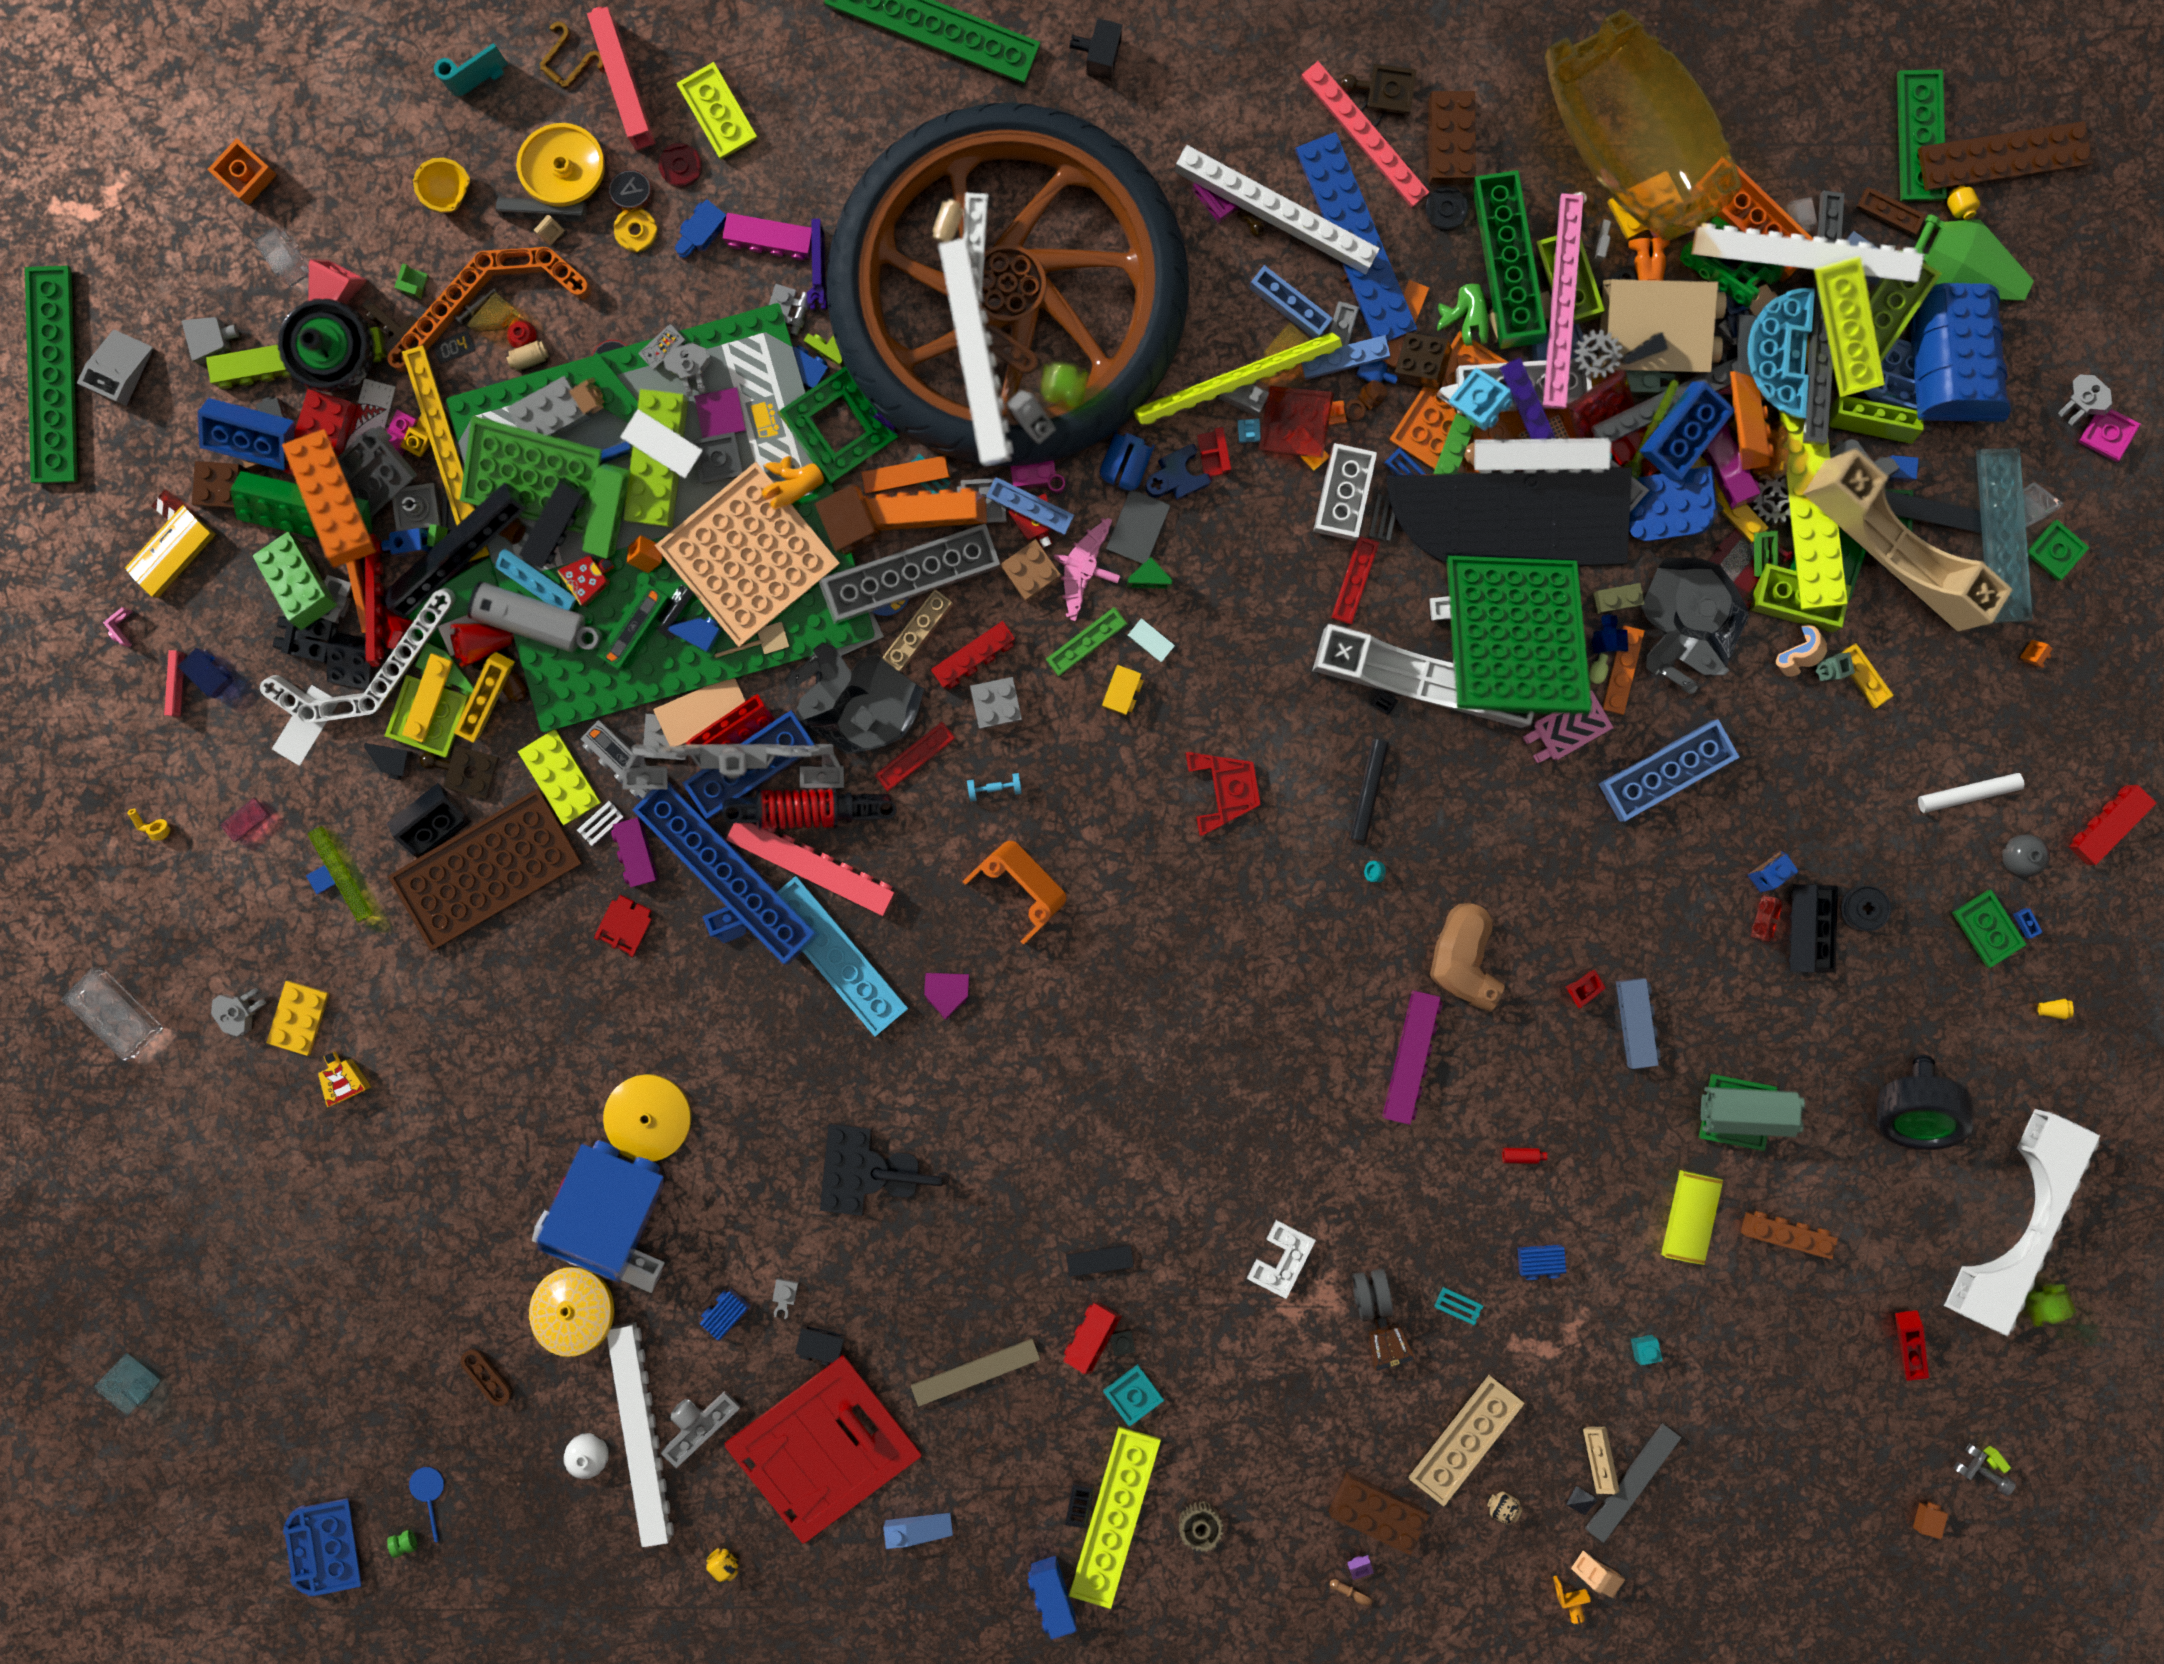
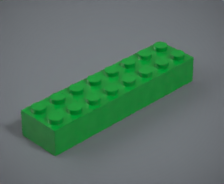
M1519 171L1475 176L1473 194L1500 349L1544 343L1547 331Z

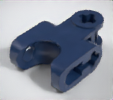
M1195 444L1187 445L1158 460L1162 470L1148 477L1145 484V491L1148 496L1160 498L1173 492L1176 500H1180L1208 487L1213 482L1208 473L1192 476L1186 470V462L1197 454L1198 449ZM1153 482L1161 484L1159 490L1156 487L1152 488Z

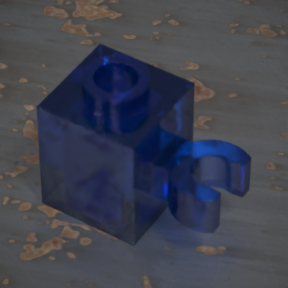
M1602 615L1604 630L1593 631L1592 645L1594 653L1628 652V632L1624 629H1616L1618 624L1617 615Z

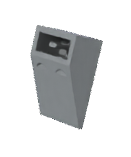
M113 329L87 361L77 383L127 406L154 347Z

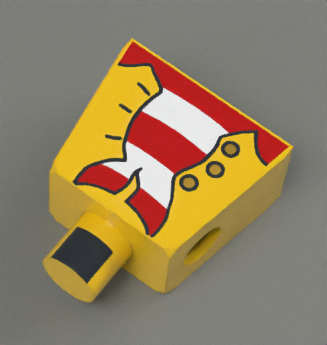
M336 1051L324 1056L328 1069L319 1072L318 1076L327 1107L336 1105L371 1088V1085L354 1060L349 1059L341 1062Z

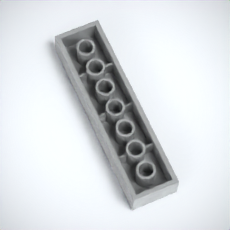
M985 523L822 578L819 585L833 623L837 624L928 593L934 589L995 570L1000 566V562Z

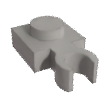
M776 1279L772 1301L779 1303L774 1311V1317H777L778 1310L785 1311L784 1319L788 1317V1304H795L799 1282Z

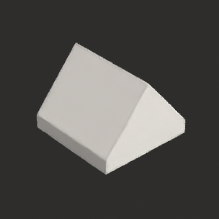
M1458 384L1442 387L1436 395L1449 404L1448 400L1457 391Z

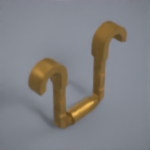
M554 22L549 29L552 32H556L558 29L564 30L563 35L540 62V70L544 71V74L554 83L560 84L562 88L569 87L593 58L600 59L599 64H597L600 72L604 69L600 52L591 51L582 59L567 80L562 81L563 78L550 67L547 68L546 65L568 41L570 31L563 22Z

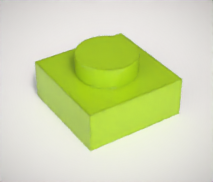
M1991 1446L1983 1450L1988 1457L1985 1460L1993 1470L1998 1469L2006 1473L2011 1469L1998 1450Z

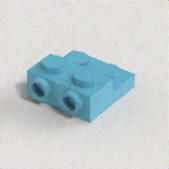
M1476 367L1448 402L1449 405L1466 415L1469 421L1485 431L1488 427L1492 428L1497 423V415L1502 410L1506 411L1509 409L1513 396L1510 389Z

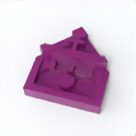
M925 973L924 995L927 998V1002L947 1020L956 1009L966 1003L969 990V974Z

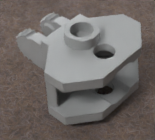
M694 343L672 348L663 360L665 369L679 376L680 380L683 381L687 397L693 396L690 380L696 379L700 393L706 392L702 377H704L703 372L711 362L709 352Z
M2080 374L2073 380V396L2071 401L2058 414L2063 417L2076 407L2079 412L2072 416L2068 422L2071 426L2089 414L2106 415L2112 409L2111 390L2095 375Z
M257 988L250 990L243 996L235 997L224 994L212 1000L211 1015L224 1033L239 1036L251 1031L252 1018L256 1014L255 1012L266 1004L264 999L257 1001L252 1006L249 1004L248 1000L259 993Z

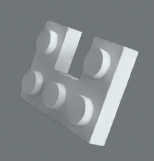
M1276 1220L1267 1240L1284 1248L1285 1251L1276 1268L1256 1259L1247 1279L1287 1299L1316 1240Z

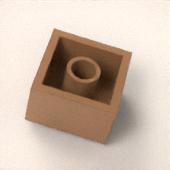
M1036 539L1000 564L1001 569L1025 602H1028L1061 578V574Z

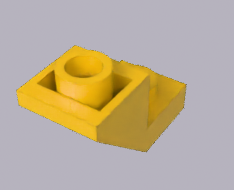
M422 414L416 427L408 428L400 446L419 457L431 445Z

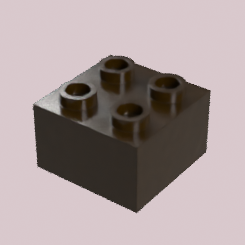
M1406 332L1395 369L1399 383L1440 390L1452 353L1449 340Z

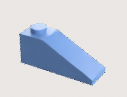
M951 1513L886 1520L884 1524L886 1549L908 1547L953 1536Z

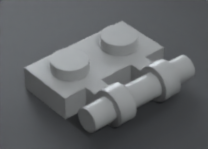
M775 284L769 305L780 304L786 326H792L790 334L798 336L800 329L804 325L803 318L805 312L810 306L808 305L807 293L802 292L801 299H795L797 294L795 289ZM792 307H797L795 318L789 317Z

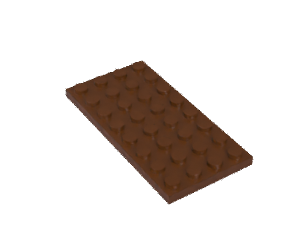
M537 788L387 877L429 950L434 951L583 863L542 792Z

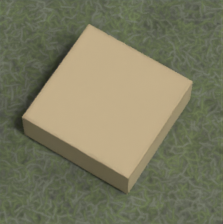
M549 215L534 229L549 246L565 231Z

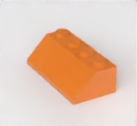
M1736 371L1730 372L1733 408L1735 409L1734 415L1742 470L1770 466L1769 457H1773L1772 444H1767V438H1770L1769 424H1764V419H1768L1767 407L1762 406L1761 400H1765V397L1758 389L1753 377Z

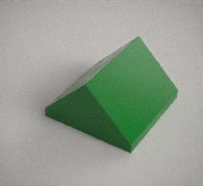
M1151 557L1128 578L1127 588L1171 589L1172 579Z

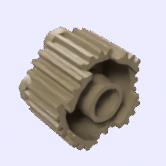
M1205 1501L1199 1502V1504L1194 1502V1505L1190 1504V1507L1187 1506L1186 1510H1183L1179 1517V1531L1182 1541L1188 1547L1191 1546L1192 1550L1196 1548V1551L1200 1549L1201 1551L1205 1550L1208 1552V1549L1216 1548V1544L1219 1543V1539L1223 1535V1523L1218 1510L1214 1506L1211 1507V1504ZM1204 1524V1529L1200 1530V1528H1197V1525Z

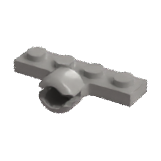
M726 1391L704 1410L696 1407L689 1399L683 1400L671 1413V1420L681 1429V1432L661 1450V1454L677 1468L740 1409V1405Z

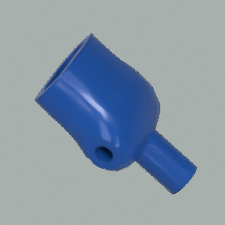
M1382 360L1361 365L1356 373V377L1362 378L1369 383L1372 380L1381 383L1385 380L1395 384L1397 381L1396 375L1387 372V363Z

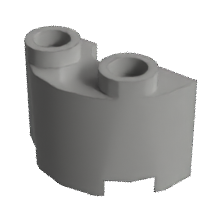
M327 575L323 581L337 606L321 618L339 623V616L344 618L349 609L352 599L348 598L352 587L350 582Z

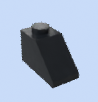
M369 743L364 744V748L382 773H387L388 778L401 780L402 776L409 777L413 757L412 751Z

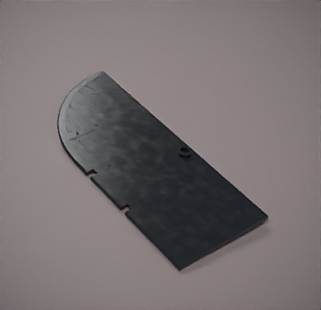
M1610 467L1609 469H1604L1603 472H1591L1590 469H1581V472L1576 473L1568 472V469H1559V472L1556 473L1537 470L1535 473L1514 471V473L1474 472L1387 476L1388 496L1399 525L1421 550L1444 563H1447L1448 556L1577 561L1578 566L1624 565L1628 562L1632 467Z

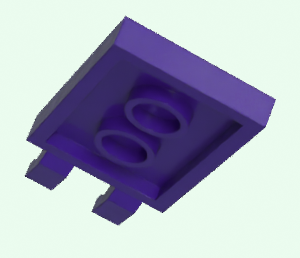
M811 219L813 287L807 292V300L811 310H816L814 304L816 300H819L821 309L826 310L825 230L820 219Z

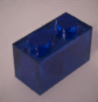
M195 648L178 667L208 697L217 698L234 681L230 676L231 672L224 665H219L214 660L216 658L215 655L208 649Z

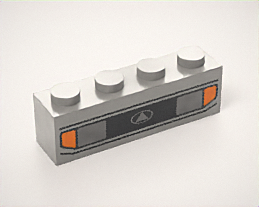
M598 720L582 736L583 747L590 754L595 752L600 757L599 763L606 769L611 768L616 773L614 777L623 784L622 767L626 766L632 754V749L603 721ZM630 789L629 791L637 799H640L641 797L644 798L652 789Z

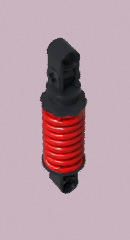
M835 787L828 790L818 789L817 792L814 789H809L808 793L805 789H801L800 792L797 789H793L791 793L788 789H785L783 793L781 790L773 792L772 790L757 789L756 797L728 798L722 804L723 818L726 822L731 824L756 823L758 831L771 827L772 829H777L778 822L781 829L786 828L787 822L790 829L795 827V822L797 828H803V822H805L806 828H811L812 822L815 828H819L820 821L824 828H837L838 821L852 823V820L891 819L897 811L894 798L889 794L851 795V792H846L845 795L837 794ZM883 804H891L889 809H881ZM731 807L738 809L734 814L727 812Z

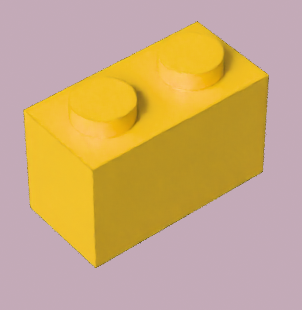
M1117 665L1102 707L1125 716L1128 711L1132 713L1136 700L1133 699L1135 691L1140 692L1144 681L1140 679L1141 673Z

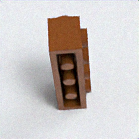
M1755 1211L1754 1214L1745 1213L1740 1232L1747 1237L1828 1259H1833L1838 1238L1831 1235L1832 1231L1818 1228V1231L1811 1230L1810 1225L1797 1222V1225L1789 1224L1788 1219L1778 1216L1774 1220L1768 1218V1214L1760 1211Z

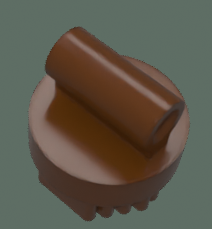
M1372 380L1361 389V393L1357 398L1371 411L1384 401V398L1387 396V388L1381 382Z

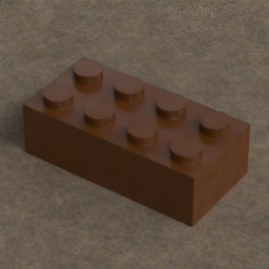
M1432 91L1429 96V185H1472L1476 176L1475 91Z
M1346 1472L1329 1508L1331 1518L1410 1556L1429 1517L1425 1508L1349 1472Z

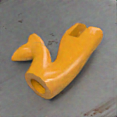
M792 456L784 457L780 463H766L764 465L765 468L786 480L766 486L761 495L765 500L772 499L770 506L773 510L797 501L824 483L823 474L816 464L811 463L798 469H791Z

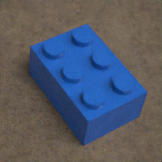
M1053 1556L1032 1563L1031 1571L1028 1572V1583L1031 1591L1036 1592L1035 1604L1038 1613H1043L1042 1625L1045 1634L1049 1633L1052 1640L1075 1632L1077 1618L1057 1557Z

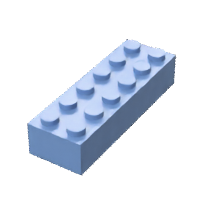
M1716 719L1599 783V786L1619 822L1626 821L1739 758V755L1720 721Z

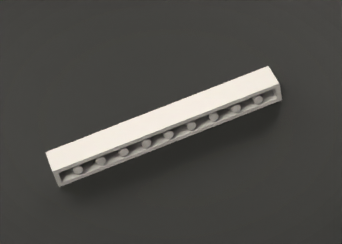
M1186 145L1176 163L1175 172L1365 275L1380 249Z
M1702 223V227H1696L1691 252L1693 255L1816 269L1860 256L1864 276L1918 282L1924 255L1917 254L1918 249L1904 248V251L1900 252L1894 251L1895 246L1881 245V249L1872 248L1871 243L1859 242L1858 246L1849 245L1850 241L1836 240V244L1827 243L1828 238L1814 237L1813 241L1804 240V235L1791 234V238L1782 237L1783 233L1769 231L1768 235H1760V230L1747 229L1746 233L1737 232L1738 227L1724 226V230L1715 229L1714 224Z
M965 238L939 244L981 463L989 466L1011 461L1010 454H1013V447L1011 441H1007L1006 432H1009L1007 419H1003L1002 410H1005L1003 398L999 397L997 390L1000 388V381L998 375L994 374L993 367L996 366L994 353L990 354L989 345H992L990 332H986L985 328L988 318L985 309L982 310L981 301H984L981 288L977 286L976 280L979 279L978 268L973 266L972 258H975L974 247L972 244L969 245Z
M636 1322L611 1326L607 1338L642 1547L665 1544L669 1542L674 1534L673 1523L669 1522L668 1519L670 1504L668 1500H665L664 1492L667 1491L666 1480L662 1479L661 1476L663 1461L661 1457H658L657 1452L660 1444L658 1436H655L654 1433L656 1418L654 1414H651L652 1395L651 1392L647 1391L646 1385L649 1384V1376L643 1367L645 1352L644 1349L640 1348L639 1342L642 1340L641 1329L637 1328Z

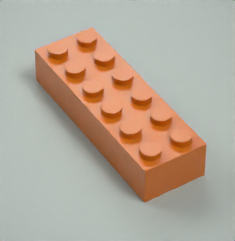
M1727 155L1689 193L1713 217L1717 215L1731 226L1738 227L1740 232L1746 233L1747 229L1760 230V235H1768L1769 231L1783 233L1782 237L1791 238V234L1804 235V240L1813 241V238ZM1785 266L1779 280L1783 283L1799 267Z
M325 429L282 444L323 549L333 568L376 552Z
M963 488L961 492L953 493V490H940L939 494H931L930 491H920L918 495L910 496V493H897V497H889L888 494H878L876 498L872 499L864 496L879 531L987 524L986 497L979 494L978 491H974L973 488Z

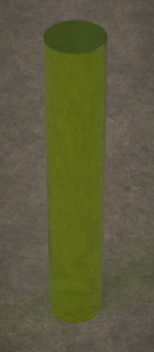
M320 826L307 834L357 923L373 916L374 914L324 827Z

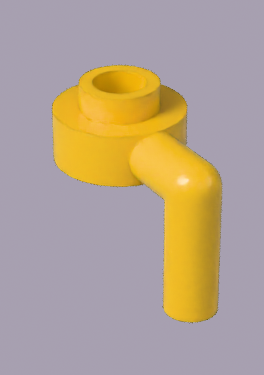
M130 809L127 812L137 830L146 832L151 840H163L170 833L171 829L163 819L146 824L142 821L136 809Z

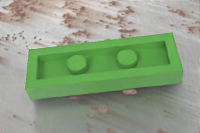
M1455 414L1433 474L1458 472L1465 449L1475 427V424L1469 421L1467 417Z

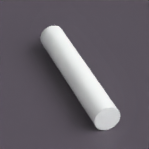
M2020 773L2006 775L1919 796L1918 805L1922 813H1927L2024 789V780Z

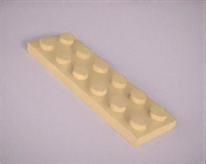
M1488 1375L1408 1478L1442 1506H1445L1525 1403L1492 1376Z

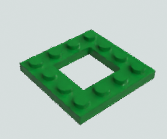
M846 366L777 412L811 461L818 466L828 485L898 437L897 434H894L873 417L878 413L877 410L873 409L875 407L858 388ZM839 397H842L866 433L835 453L810 417Z

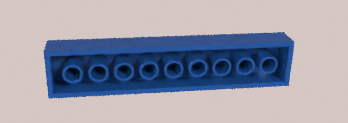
M669 781L668 789H652L632 809L784 965H789L819 935Z

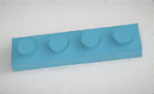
M504 548L499 553L495 568L544 602L572 611L576 602V598L507 549Z

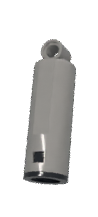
M482 581L476 584L469 599L467 617L469 619L567 652H574L578 645L583 649H595L603 640L599 629L585 626V617L581 614ZM588 632L594 636V641L591 644H588L585 640Z

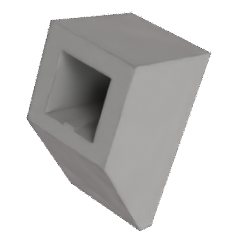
M1021 390L1005 404L1016 422L1037 443L1040 444L1056 430L1033 395Z

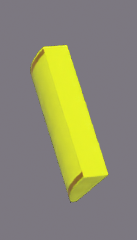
M1680 1170L1661 1255L1666 1258L1705 1265L1723 1184L1722 1179Z

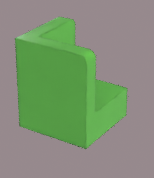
M402 264L394 288L400 293L421 299L428 275L411 269L406 264Z

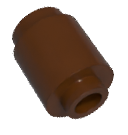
M511 670L502 691L510 702L515 701L518 703L527 697L528 689L519 675Z

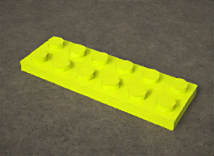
M1857 256L1814 269L1838 395L1843 397L1885 385L1861 257Z

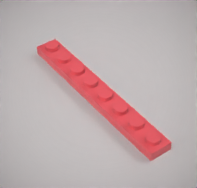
M1319 61L1301 75L1303 81L1411 208L1429 194L1427 188Z

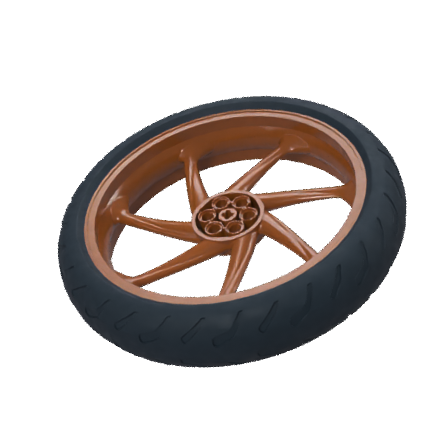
M1014 102L974 105L965 109H957L917 126L890 145L864 172L843 207L832 238L827 269V303L831 327L840 355L856 385L875 409L897 429L924 446L953 458L982 464L971 407L943 396L926 384L914 372L915 365L959 348L956 330L954 329L944 336L913 350L904 347L893 339L884 320L881 305V266L884 263H888L949 297L944 272L923 265L897 251L895 245V224L906 207L926 187L941 177L948 175L951 179L954 201L960 203V208L964 210L958 225L960 239H963L966 193H968L966 177L978 164L991 160L1014 159L1027 160L1055 167L1057 173L1020 212L993 247L988 250L985 247L983 279L989 278L992 280L991 285L982 287L984 301H982L981 307L982 310L985 309L988 323H985V325H993L998 329L1011 325V338L1030 350L1039 309L1042 308L1073 337L1092 362V371L1083 389L1056 404L1042 408L1056 430L1040 444L1016 422L1005 405L1017 394L1023 373L1008 364L1000 397L1004 401L1005 410H1002V416L1008 422L1009 432H1006L1007 441L1010 440L1012 443L1013 454H1010L1011 461L993 464V466H1024L1057 460L1094 445L1126 423L1134 415V410L1143 406L1151 397L1173 361L1184 330L1188 310L1189 270L1182 233L1166 195L1146 166L1119 140L1080 117L1054 108ZM1075 185L1092 189L1109 206L1127 237L1130 250L1127 253L1071 249H1025L1023 244L1038 219L1056 195L1065 186ZM997 261H1003L1005 267L996 269L994 264ZM1018 264L1027 266L1024 272H1018L1015 268ZM1087 267L1123 268L1128 274L1136 290L1135 304L1127 333L1113 358L1106 357L1076 312L1046 276L1048 272ZM1007 281L1011 282L1010 289H1005ZM1027 284H1033L1036 287L1032 292H1026L1023 288ZM993 298H997L1001 301L1000 304L996 307H992L988 304L989 301ZM1019 301L1022 303L1020 309L1015 310L1010 307L1011 303ZM1024 359L1022 361V364L1024 366L1026 365L1027 359Z

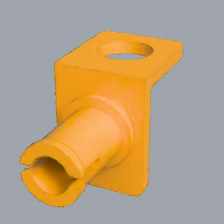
M1553 1576L1557 1598L1562 1608L1569 1607L1571 1622L1579 1624L1577 1617L1580 1619V1623L1584 1622L1585 1617L1581 1604L1591 1602L1586 1589L1563 1594L1557 1576Z

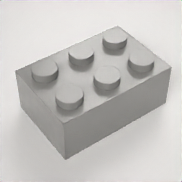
M565 376L507 407L518 428L555 438L591 419L588 413H582L569 391L574 387Z

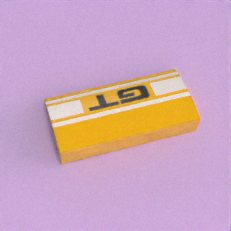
M182 505L125 569L151 597L159 598L216 534L185 505Z

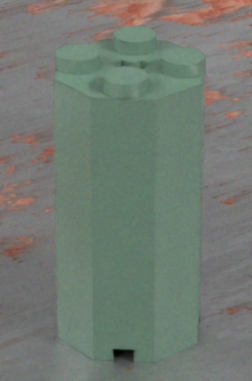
M1705 1087L1704 1089L1708 1093L1707 1095H1702L1701 1121H1706L1707 1125L1702 1126L1703 1131L1796 1137L1797 1133L1803 1132L1801 1111L1804 1110L1805 1103L1804 1098H1799L1796 1092Z

